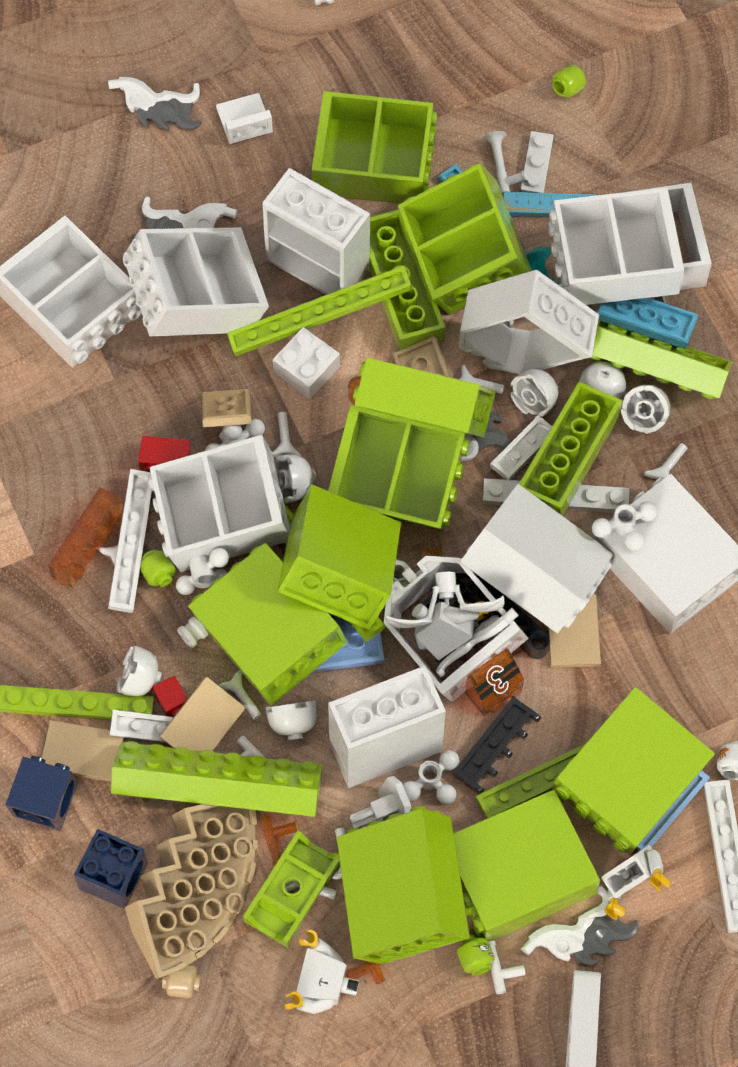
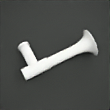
M494 131L486 134L483 140L489 142L492 146L498 185L502 196H504V192H510V185L528 180V174L523 170L520 173L507 177L501 147L502 140L507 134L503 131Z

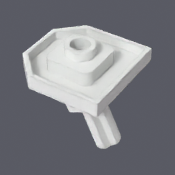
M395 776L386 778L378 791L380 799L371 802V807L350 816L353 827L361 828L369 822L388 820L389 816L393 814L409 813L411 804L402 782Z

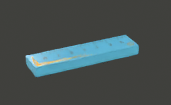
M504 192V201L510 216L549 217V211L553 210L554 200L596 196V194Z

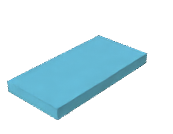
M650 298L601 303L597 311L599 314L598 320L683 349L687 347L699 316L698 314Z

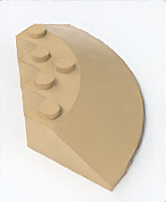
M201 804L184 808L172 815L178 837L168 839L156 845L162 868L154 869L141 876L147 899L136 901L125 907L131 932L156 979L175 973L206 954L214 944L223 938L236 915L240 913L256 868L254 860L256 849H258V840H256L255 825L257 824L255 810Z

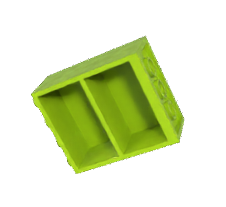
M324 91L312 164V181L340 197L398 204L403 203L409 197L425 192L429 187L431 159L433 158L437 126V112H433V103Z
M481 163L469 166L466 171L450 176L444 182L428 187L425 192L409 197L398 205L432 299L449 315L465 308L470 289L532 271L497 180Z
M366 357L365 362L361 363L359 376H361L360 385L356 386L353 394L355 406L482 438L485 437L496 391L479 384Z
M350 405L328 491L394 520L443 532L444 527L449 528L452 513L449 511L450 504H455L458 490L455 484L456 480L462 479L464 466L461 461L463 456L467 457L470 442L467 440L464 432Z
M311 484L291 520L277 592L370 630L391 596L401 522Z
M265 542L263 545L255 547L242 562L234 564L230 572L224 577L216 579L207 591L195 596L188 607L220 648L267 703L272 706L344 647L348 641L339 625L327 612L277 592L283 562Z
M635 687L560 773L552 789H555L560 801L563 803L567 801L574 807L573 811L580 818L590 820L594 824L593 828L596 832L604 837L605 835L610 837L614 841L612 844L617 850L631 855L708 764L715 753Z
M555 789L454 833L466 916H471L474 923L471 925L472 930L477 938H485L488 942L494 941L595 896L597 893L600 879Z
M424 806L411 808L409 813L393 814L389 816L388 820L369 822L367 827L349 829L346 831V834L337 837L353 958L384 965L470 938L450 816L440 814L439 811L427 810Z

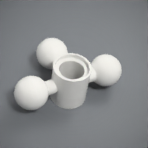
M251 419L252 424H246V429L243 431L241 425L224 426L223 431L219 435L223 443L220 445L211 443L206 447L205 451L242 441L248 437L263 435L265 431L264 423L259 419Z
M649 501L641 503L637 511L630 505H620L615 510L613 520L608 521L604 518L595 520L592 525V532L596 537L605 538L614 529L618 534L626 535L625 545L628 549L632 551L640 550L644 546L645 539L640 532L634 530L635 522L638 519L644 521L653 520L657 515V508L655 504ZM626 517L630 522H622L619 518Z
M215 548L209 556L198 555L193 557L189 561L192 575H184L177 580L176 588L178 592L183 595H189L195 590V587L207 588L216 579L224 577L228 573L226 570H213V568H221L228 563L229 555L227 551L223 548Z
M446 750L440 755L439 763L434 761L424 762L419 768L418 780L415 782L407 781L403 784L409 801L418 799L421 793L420 789L423 788L429 791L436 789V797L440 803L445 805L453 803L457 796L456 790L449 784H443L441 782L442 771L453 770L458 766V754L452 750ZM426 772H433L437 777L428 780L423 775Z

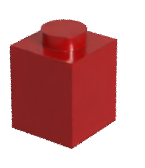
M175 675L152 686L154 696L167 717H174L187 701V697Z

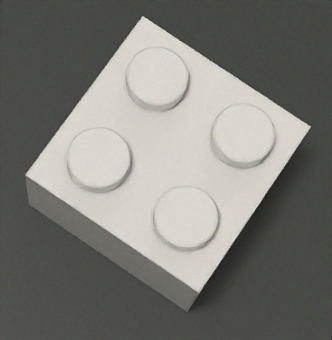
M304 327L273 359V373L308 399H311L340 367V353Z

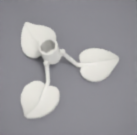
M455 572L435 573L436 586L433 587V595L427 617L419 620H402L386 615V621L390 626L396 628H412L431 624L437 595H439V599H444V603L449 605V599H453L456 593L460 610L471 612L497 611L504 605V596L491 602L466 604L461 596L459 585H456Z

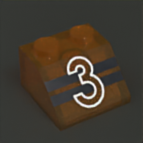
M508 648L467 676L465 694L483 716L489 712L495 713L503 706L502 702L509 697L511 699L513 696L517 697L523 691L524 677Z

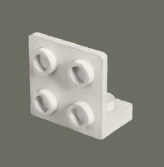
M259 93L216 105L229 144L273 132L271 113L269 110H265Z

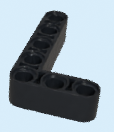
M473 572L496 600L504 596V610L508 612L513 608L519 615L514 619V622L525 627L526 630L523 632L529 638L519 647L533 659L545 657L550 643L549 635L503 593ZM455 573L456 585L460 587L463 601L466 599L471 604L479 601L491 602L488 598L481 599L478 594L483 592L473 580L469 583H463L460 580L462 577L470 578L467 573ZM433 593L422 603L428 609ZM455 593V597L449 599V606L457 608L460 604ZM437 595L435 605L439 602H444V599H439V595ZM496 611L483 614L488 619L493 615L502 616L497 614ZM535 641H539L543 643L544 646L541 648H537L533 646L532 643Z

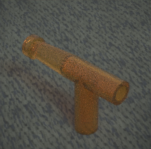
M267 815L261 817L260 820L273 859V866L275 867L280 859L276 837L295 833L297 828L295 822L273 828L271 818Z
M366 961L367 963L346 971L348 978L356 979L371 972L376 984L385 981L378 963Z

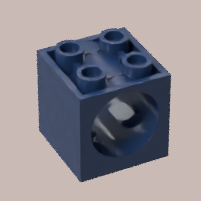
M32 755L31 758L23 756L5 805L14 817L61 831L78 784L72 771H69L70 767L60 763H55V766L46 764V760L38 756Z
M97 829L74 873L78 888L125 909L148 864L145 851L141 847Z

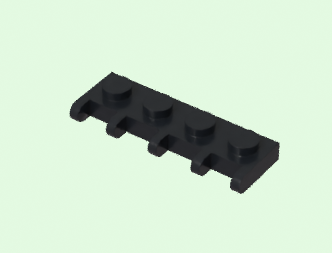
M513 696L453 771V776L476 793H483L484 789L478 783L484 775L488 773L490 776L496 777L498 772L492 765L501 754L511 758L513 753L507 746L516 735L526 739L528 734L522 727L530 718L535 722H539L541 716Z

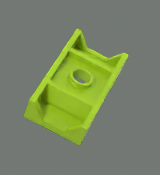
M297 831L243 915V921L288 948L326 883L330 882L340 866L339 854L325 851L310 842L303 833ZM292 881L300 885L299 891L294 894L288 893L285 889L286 884Z

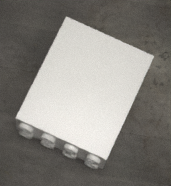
M289 168L262 203L266 260L326 295L361 282L369 272L370 213Z
M668 188L554 200L553 210L549 211L548 233L554 239V243L551 244L552 255L557 257L558 263L555 264L557 278L561 277L562 284H559L561 288L585 305L679 294L684 275V266Z
M66 216L58 220L0 266V297L72 368L77 364L83 363L91 352L103 347L112 335L119 334L127 323L131 320H136L142 313L137 305L136 294L130 284V278Z
M241 227L140 229L123 255V263L127 267L130 284L134 288L136 302L141 309L143 324L147 328L149 337L228 333L259 321L269 307Z
M263 435L150 467L151 476L148 477V482L151 490L155 491L156 498L153 499V505L156 513L159 512L161 520H158L157 524L161 535L164 534L165 542L162 543L165 556L170 558L180 572L190 570L189 561L193 557L198 555L209 556L215 548L225 549L229 558L250 553L255 547L261 546L265 542L269 547L287 542L290 525L273 453Z
M669 474L666 478L660 477L652 484V488L646 493L644 491L640 492L633 499V503L630 504L636 511L639 505L646 501L652 502L657 508V515L653 520L644 521L638 519L635 522L634 530L640 532L645 539L644 546L640 550L632 551L628 549L625 545L626 535L618 534L614 529H612L607 537L599 538L595 536L594 540L614 553L609 561L612 564L610 569L669 634H672L738 582V544L674 476ZM626 517L619 518L622 522H630Z
M517 484L460 562L549 628L559 633L563 626L569 628L579 611L581 612L589 602L597 586L611 568L612 564L609 561L614 553L521 485Z
M426 666L328 703L329 744L348 788L442 752L446 710Z

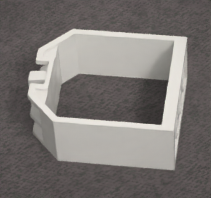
M685 183L651 188H668L672 212H678L690 259V263H683L684 275L680 290L705 287L712 263L692 184Z
M534 270L468 291L460 329L459 348L466 353L470 352L476 357L483 356L486 358L483 359V364L490 369L516 374L529 369L544 370L592 357L599 314L541 272ZM525 317L537 325L539 329L532 331L508 327L504 322Z
M425 556L417 563L420 568L419 571L414 573L409 567L402 573L407 581L402 585L398 580L392 584L391 596L385 606L384 624L419 667L426 666L433 684L443 696L453 703L484 677L491 667L498 665L529 638L513 620L505 630L441 682L402 635L400 628L389 625L386 621V615L401 619V614L404 610L436 585L435 573L439 572L467 573L490 601L496 599L472 570L460 562L461 558ZM503 607L498 610L502 616L507 613Z

